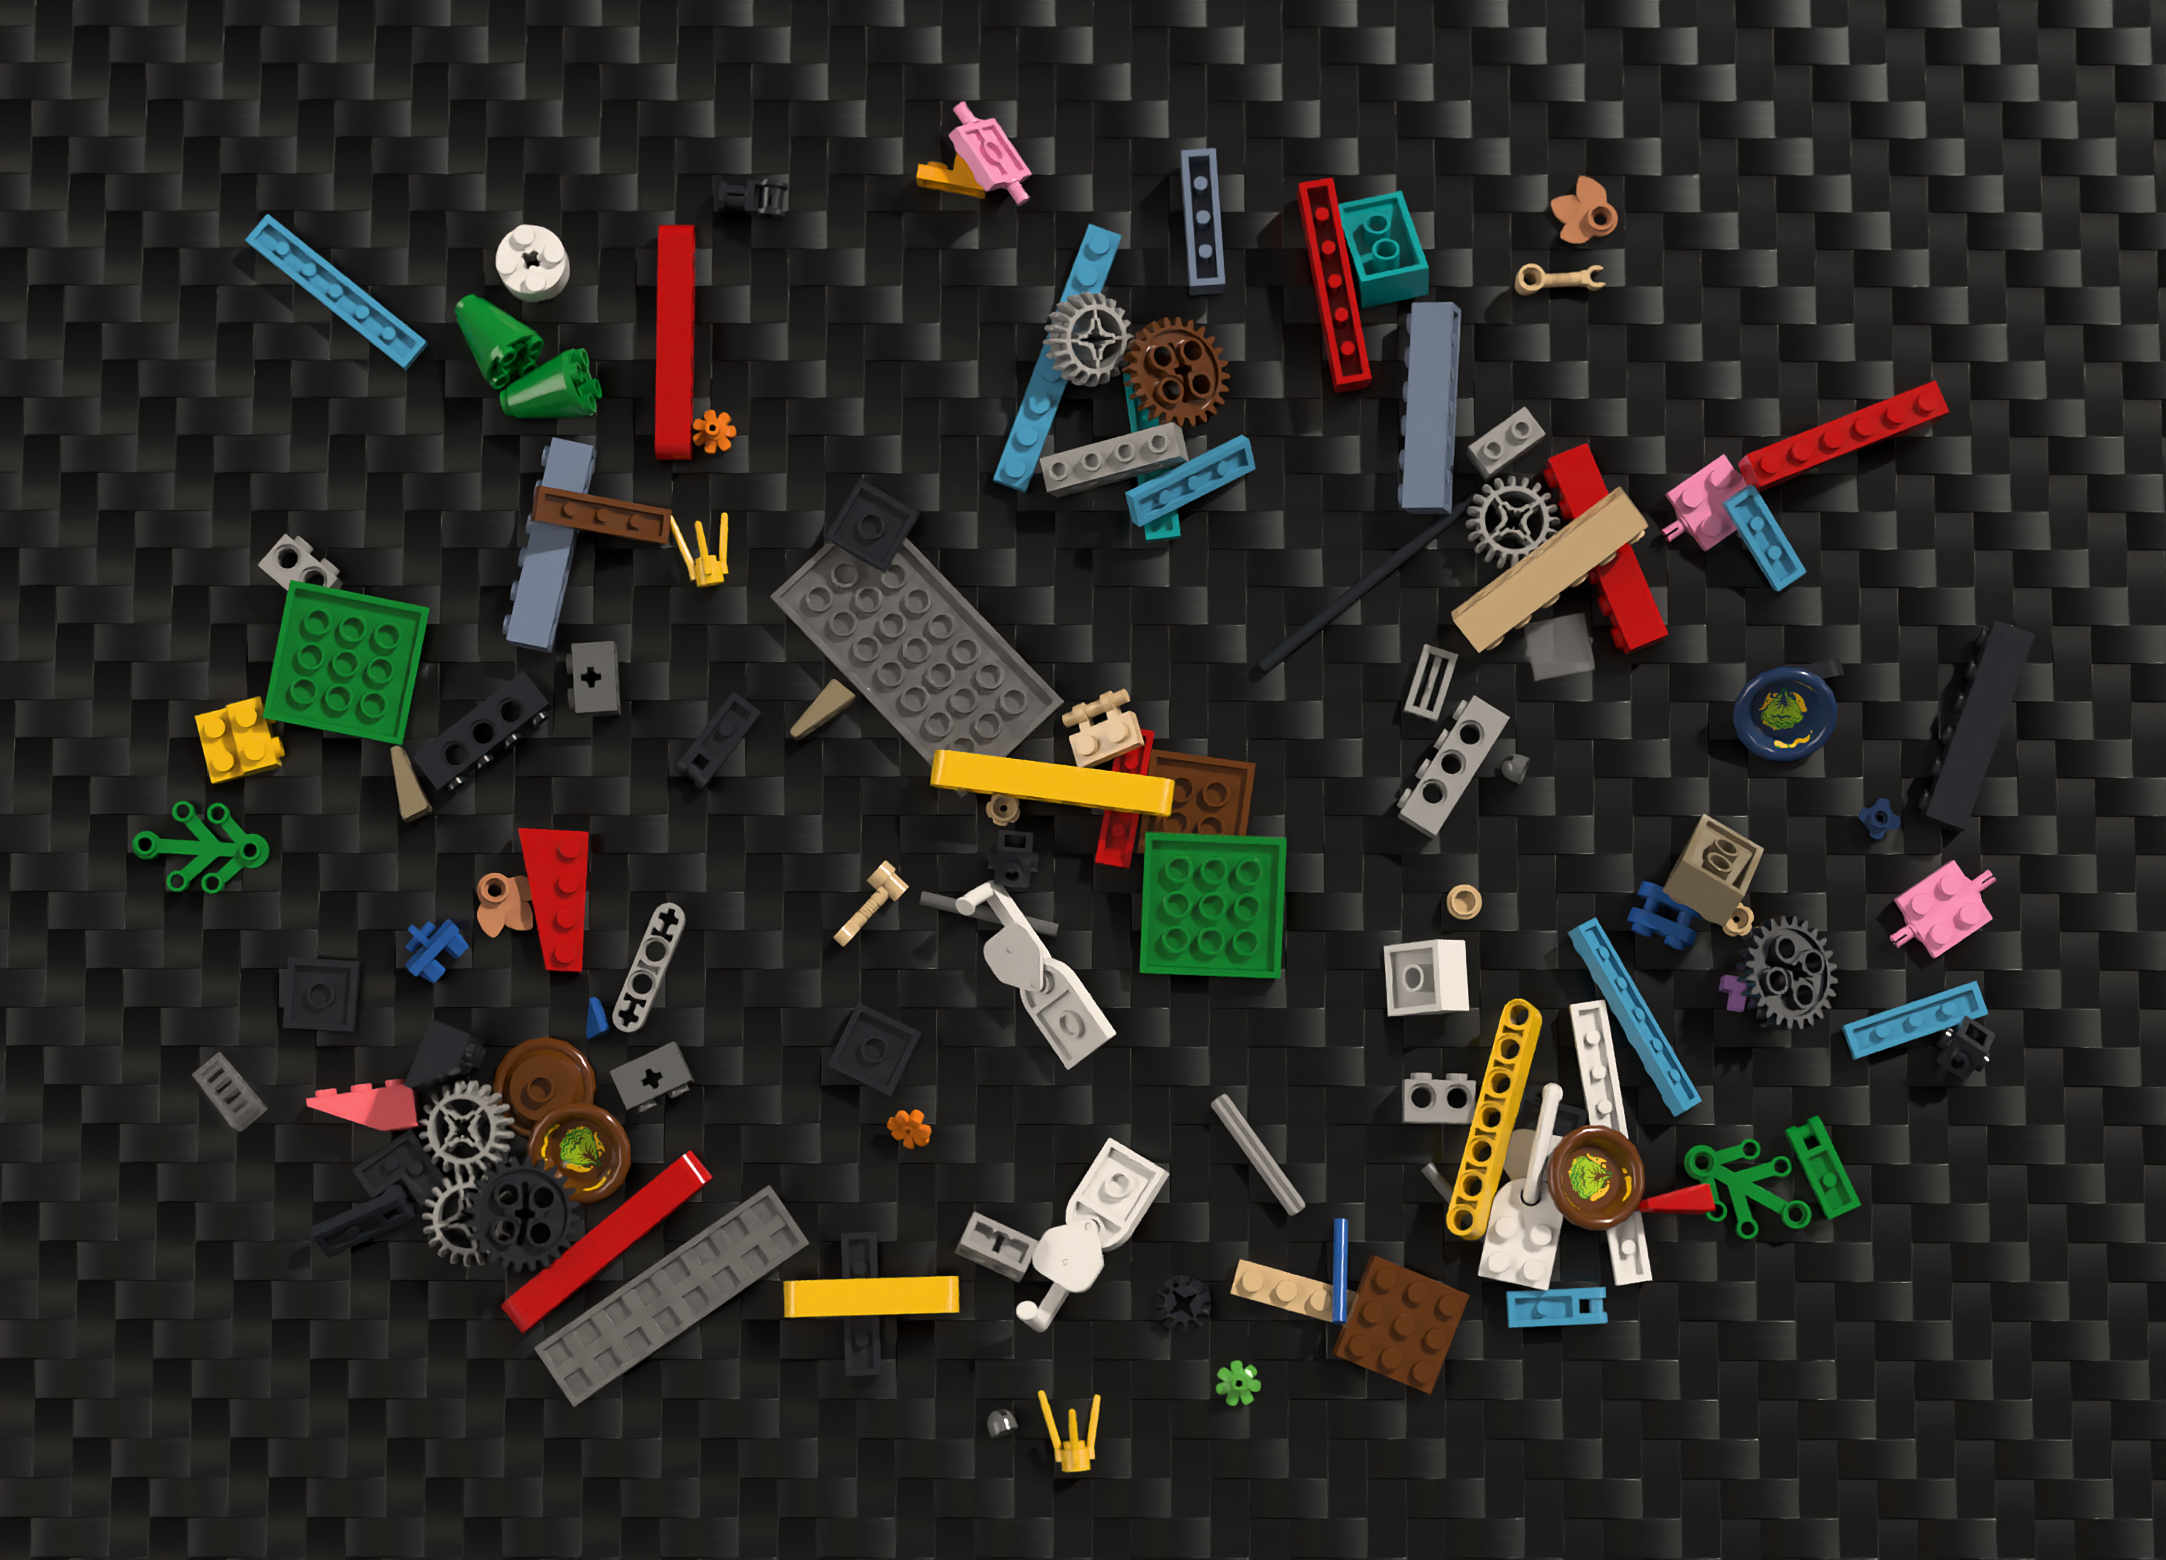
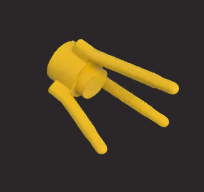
M721 514L719 561H717L716 555L708 556L702 524L700 521L695 522L701 556L695 559L696 565L671 515L670 528L688 567L690 580H696L697 587H708L724 583L723 575L728 574L726 562L728 514Z
M1040 1390L1038 1396L1055 1449V1461L1061 1462L1063 1472L1089 1470L1090 1459H1095L1094 1443L1099 1416L1100 1396L1095 1395L1093 1398L1086 1447L1085 1440H1078L1076 1412L1074 1409H1070L1068 1412L1070 1441L1063 1442L1064 1448H1062L1045 1392Z

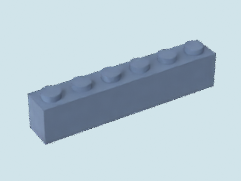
M1453 302L1412 303V313H1409L1406 319L1407 332L1410 334V347H1407L1405 350V366L1409 368L1408 381H1405L1403 385V398L1407 402V414L1403 415L1401 420L1402 435L1405 436V449L1400 451L1399 457L1400 468L1404 470L1403 484H1399L1398 501L1399 504H1402V508L1410 514H1451L1461 309Z
M552 437L551 446H545L542 455L541 466L546 467L543 480L538 479L535 488L536 486H546L588 494L597 455L594 446ZM530 513L526 524V533L530 534L528 546H522L518 559V567H522L520 581L514 580L511 589L510 600L515 601L512 615L506 614L502 633L507 635L506 640L510 645L551 653L579 530L531 521L532 513Z

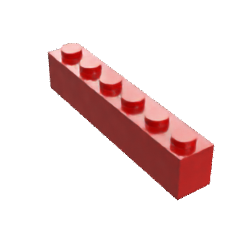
M1333 177L1299 183L1297 190L1298 203L1335 393L1368 388L1371 382V374Z
M1587 443L1548 458L1545 464L1547 469L1543 470V475L1549 489L1555 488L1560 501L1556 502L1563 521L1569 520V523H1571L1609 494ZM1625 543L1615 551L1617 554L1610 562L1603 566L1597 564L1587 572V579L1590 585L1596 584L1601 595L1597 598V602L1603 616H1609L1614 628L1610 631L1618 649L1623 647L1625 654L1628 655L1665 640L1669 634L1631 545Z

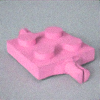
M961 102L955 106L953 111L964 126L956 127L948 136L954 143L958 155L966 161L973 171L977 183L986 192L999 188L1008 190L1017 206L1027 202L1030 197L1026 194L1020 183L1024 182L1031 175V172L994 118L988 120L975 118L966 102Z
M1724 454L1665 494L1674 507L1678 519L1661 530L1663 536L1676 529V531L1665 538L1668 542H1671L1686 531L1696 539L1705 552L1737 530L1721 503L1746 487L1747 484L1743 475L1732 467Z
M1951 860L1893 899L1902 911L1906 924L1905 927L1889 936L1891 941H1896L1893 944L1900 948V946L1915 937L1924 944L1932 958H1936L1988 923L1993 918L1982 903L1980 892L1996 882L1995 877H1990L1993 874L1986 870V872L1971 881L1964 876L1956 862Z

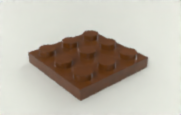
M1152 749L1148 776L1175 781L1170 817L1142 814L1137 854L1144 855L1145 831L1246 835L1256 763Z
M1371 1254L1347 1314L1346 1324L1341 1329L1332 1354L1431 1394L1470 1295Z

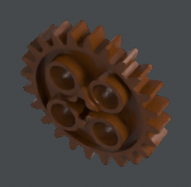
M1164 317L1157 321V323L1153 321L1146 325V329L1138 331L1135 334L1137 339L1128 343L1132 351L1123 356L1131 365L1122 369L1123 373L1131 375V379L1126 381L1124 386L1133 387L1135 390L1129 396V399L1139 398L1141 401L1137 411L1139 412L1147 408L1149 410L1148 421L1159 417V426L1173 422L1180 428L1183 426L1185 430L1194 427L1195 424L1198 426L1206 422L1207 418L1216 415L1217 411L1215 408L1224 404L1223 399L1219 395L1229 392V389L1221 383L1229 379L1230 375L1221 371V368L1228 364V361L1218 359V355L1223 351V348L1213 349L1211 346L1215 336L1213 335L1205 339L1203 337L1205 332L1204 326L1194 331L1193 320L1182 324L1180 317L1170 321L1167 317ZM1184 348L1188 351L1190 360L1185 356ZM1153 354H1156L1159 358L1160 365L1155 362ZM1192 381L1197 385L1199 393L1194 390ZM1162 387L1167 390L1169 399L1164 396Z

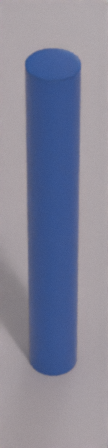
M1343 1218L1334 1220L1332 1323L1335 1325L1346 1324L1348 1220Z

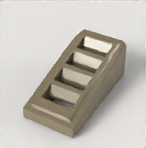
M832 679L790 730L791 736L796 741L803 739L857 700L856 696L836 679Z
M398 745L392 747L391 757L401 816L405 822L409 823L431 813L432 807L405 750Z

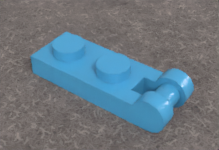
M1606 1287L1506 1292L1508 1328L1608 1323L1607 1312H1603V1298H1606ZM1579 1299H1589V1313H1580Z

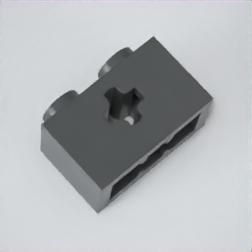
M615 642L572 644V653L566 654L568 675L573 674L574 688H568L569 708L575 709V713L579 718L621 715L618 655ZM591 672H595L601 678V680L595 681V687L593 688L584 681L590 678Z
M676 1042L669 1043L610 1071L626 1109L630 1112L636 1109L638 1114L656 1107L657 1103L655 1100L667 1094L670 1099L690 1091L687 1085L694 1082ZM651 1071L663 1076V1078L658 1080L659 1087L656 1089L644 1083L649 1080L648 1073Z

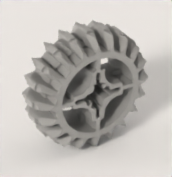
M1082 292L1079 296L1070 295L1067 297V302L1056 304L1058 312H1052L1048 315L1053 325L1044 327L1050 333V338L1043 341L1045 345H1050L1051 350L1045 356L1048 359H1055L1052 369L1061 371V378L1072 380L1074 385L1096 386L1098 383L1105 384L1110 382V377L1120 375L1118 366L1128 364L1123 356L1132 351L1127 346V340H1131L1134 337L1130 333H1126V328L1131 322L1122 320L1125 310L1115 308L1116 301L1113 299H1105L1103 294H1091L1090 292ZM1081 338H1097L1096 340L1089 341V343L1080 341Z
M1509 476L1507 487L1504 486L1500 478H1497L1494 481L1496 491L1485 484L1482 488L1485 497L1475 494L1473 497V501L1479 507L1471 506L1467 510V514L1476 519L1467 520L1465 523L1466 528L1477 529V531L1469 534L1468 540L1474 542L1480 539L1481 541L1474 551L1478 554L1484 549L1488 550L1489 552L1484 561L1489 563L1493 556L1499 558L1497 568L1500 569L1503 568L1506 560H1510V567L1518 563V559L1522 560L1546 542L1547 539L1558 533L1556 530L1549 528L1559 526L1560 518L1549 517V515L1554 514L1558 510L1557 505H1545L1550 500L1551 494L1548 492L1541 497L1538 496L1537 493L1541 488L1539 483H1536L1532 490L1526 488L1529 483V479L1526 477L1522 479L1520 486H1516L1515 477ZM1516 497L1527 501L1529 504L1521 508H1514L1507 501L1503 502L1501 499ZM1492 505L1496 510L1495 514L1499 519V525L1492 533L1488 534L1485 526V514L1488 507ZM1537 512L1540 518L1541 529L1538 539L1534 542L1530 537L1531 532L1527 527V520ZM1523 515L1517 526L1518 530H1514V526L1512 530L1508 527L1503 530L1508 521V516H1511L1513 519V517L1520 518ZM1505 538H1512L1519 545L1523 544L1525 548L1508 549L1496 542Z
M456 1081L454 1088L451 1085H444L442 1087L443 1095L434 1093L431 1096L436 1106L427 1104L423 1107L424 1111L430 1115L429 1118H421L419 1121L421 1125L427 1126V1131L421 1132L419 1137L421 1139L429 1138L430 1141L423 1150L426 1152L435 1150L436 1153L433 1155L431 1162L436 1164L444 1160L442 1170L445 1172H449L454 1168L455 1174L464 1175L467 1170L469 1174L478 1175L479 1168L482 1171L484 1169L491 1170V1162L502 1161L498 1151L508 1152L510 1150V1146L504 1142V1139L513 1138L515 1135L512 1131H506V1125L513 1124L515 1120L510 1117L504 1118L503 1113L510 1109V1106L508 1104L498 1106L502 1095L494 1093L490 1096L491 1086L483 1085L479 1089L478 1081H469L467 1086L464 1081ZM461 1099H469L479 1104L480 1107L466 1114L462 1109L457 1110L453 1104ZM488 1118L491 1126L490 1137L484 1131V1124ZM444 1119L447 1121L450 1128L449 1134L446 1138L444 1137L443 1132ZM463 1122H470L471 1125L468 1127V1131L471 1134L463 1135V1131L466 1128ZM466 1142L471 1147H477L481 1152L473 1157H465L456 1153L454 1149Z
M456 1174L457 1184L455 1185L446 1177L442 1180L447 1188L445 1192H442L437 1187L432 1189V1192L439 1197L438 1201L430 1199L425 1201V1205L433 1207L434 1212L433 1214H422V1219L433 1220V1225L423 1228L425 1234L435 1232L437 1235L428 1243L431 1247L437 1246L440 1243L443 1244L438 1252L440 1257H445L452 1251L450 1263L457 1264L461 1255H464L463 1263L465 1267H471L473 1256H476L479 1265H485L484 1253L487 1252L489 1254L490 1251L486 1250L482 1253L475 1251L481 1243L480 1239L470 1240L472 1248L467 1249L456 1245L445 1232L461 1228L466 1232L467 1237L475 1232L474 1227L472 1229L471 1227L464 1226L463 1223L455 1222L463 1220V1215L467 1216L465 1211H463L464 1207L474 1205V1201L466 1195L470 1193L469 1189H478L473 1183L474 1180H478V1175L469 1174V1179L466 1182L464 1175ZM483 1175L481 1181L485 1182L487 1179ZM507 1190L502 1194L498 1193V1198L502 1204L506 1205L504 1201L511 1198L513 1194ZM459 1194L458 1212L454 1216L447 1218V1220H443L446 1205L452 1197ZM505 1220L498 1222L495 1231L496 1237L501 1241L504 1235L508 1237L511 1230H507L508 1222Z

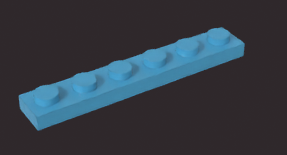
M267 214L245 239L250 246L404 370H407L427 347L428 343L270 215Z
M1596 917L1568 932L1576 951L1582 956L1589 968L1592 979L1600 987L1609 1003L1610 1010L1616 1015L1622 1025L1628 1041L1634 1046L1644 1064L1646 1072L1652 1077L1662 1095L1664 1103L1670 1108L1674 1117L1701 1102L1700 1096Z

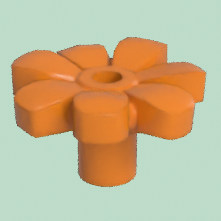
M714 410L706 411L704 413L705 421L696 419L693 423L694 430L699 431V433L693 436L695 445L702 446L705 444L704 449L708 454H714L717 446L724 452L728 451L731 448V443L727 438H734L737 435V430L734 426H727L731 422V417L723 412L717 418Z
M912 1110L910 1115L905 1111H898L895 1118L891 1117L887 1123V1128L892 1131L891 1135L897 1140L904 1139L903 1146L909 1149H914L916 1144L919 1146L927 1145L931 1134L930 1126L921 1124L924 1114L919 1110Z

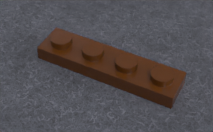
M536 486L531 521L666 545L668 544L672 510L546 486Z

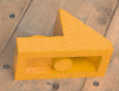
M956 153L953 170H948L947 165L938 162H928L927 165L919 164L917 186L985 199V189L977 183L973 171L958 153Z

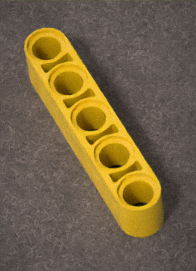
M958 1276L784 1281V1317L959 1312Z

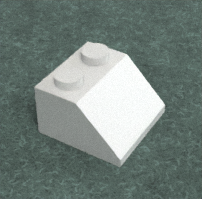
M1437 939L1384 946L1388 1016L1445 1014L1469 1011L1465 940Z

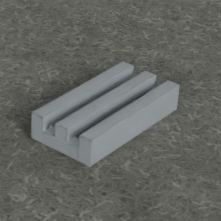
M1427 644L1424 645L1403 712L1412 713L1418 717H1425L1437 722L1458 654ZM1429 654L1435 655L1420 706H1413ZM1442 658L1449 661L1433 711H1429L1426 708Z

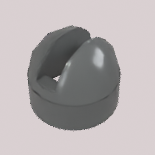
M1520 754L1508 755L1501 765L1504 777L1512 782L1521 784L1527 772L1530 758Z
M1000 1409L998 1412L993 1411L988 1417L987 1426L992 1439L1005 1436L1018 1429L1015 1418L1011 1412L1005 1409Z

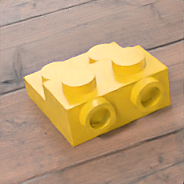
M261 696L226 705L227 708L195 716L212 784L216 785L282 767L280 757L285 756L283 744L279 736L274 737L271 725L276 723V720L263 718L266 702Z

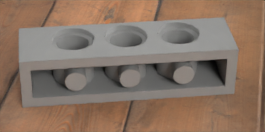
M1173 422L1040 458L1047 492L1057 498L1189 461L1182 429Z
M1475 695L1469 703L1462 700L1452 718L1457 720L1456 725L1451 733L1444 729L1434 745L1439 750L1434 760L1431 762L1427 758L1415 775L1421 779L1414 791L1407 788L1397 804L1402 809L1398 818L1432 839L1440 830L1510 718ZM1463 728L1474 729L1478 734V742L1473 745L1465 744L1460 738V731ZM1446 757L1455 758L1460 764L1459 772L1456 774L1446 773L1441 766L1442 759ZM1428 786L1438 788L1442 795L1441 801L1435 804L1428 803L1423 797V789Z

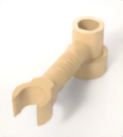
M1527 264L1516 275L1515 289L1521 295L1536 293L1540 288L1558 286L1587 287L1590 290H1599L1605 283H1594L1590 279V274L1601 272L1603 267L1594 265L1588 270L1579 272L1545 274L1540 266ZM1524 279H1528L1531 282L1532 286L1527 285L1524 282Z
M886 860L867 880L877 891L833 937L843 947L889 897L895 902L909 887L894 873L896 869Z

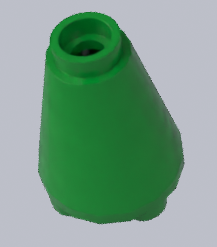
M474 294L468 295L458 302L454 310L457 315V322L482 375L495 390L503 388L506 384L519 377H523L538 367L535 362L545 342L534 330Z
M572 348L566 350L507 386L506 390H502L500 392V402L506 416H515L518 419L586 418L592 416L596 412V400L602 398V391L598 380L591 378L588 369L589 358L585 349L575 350Z

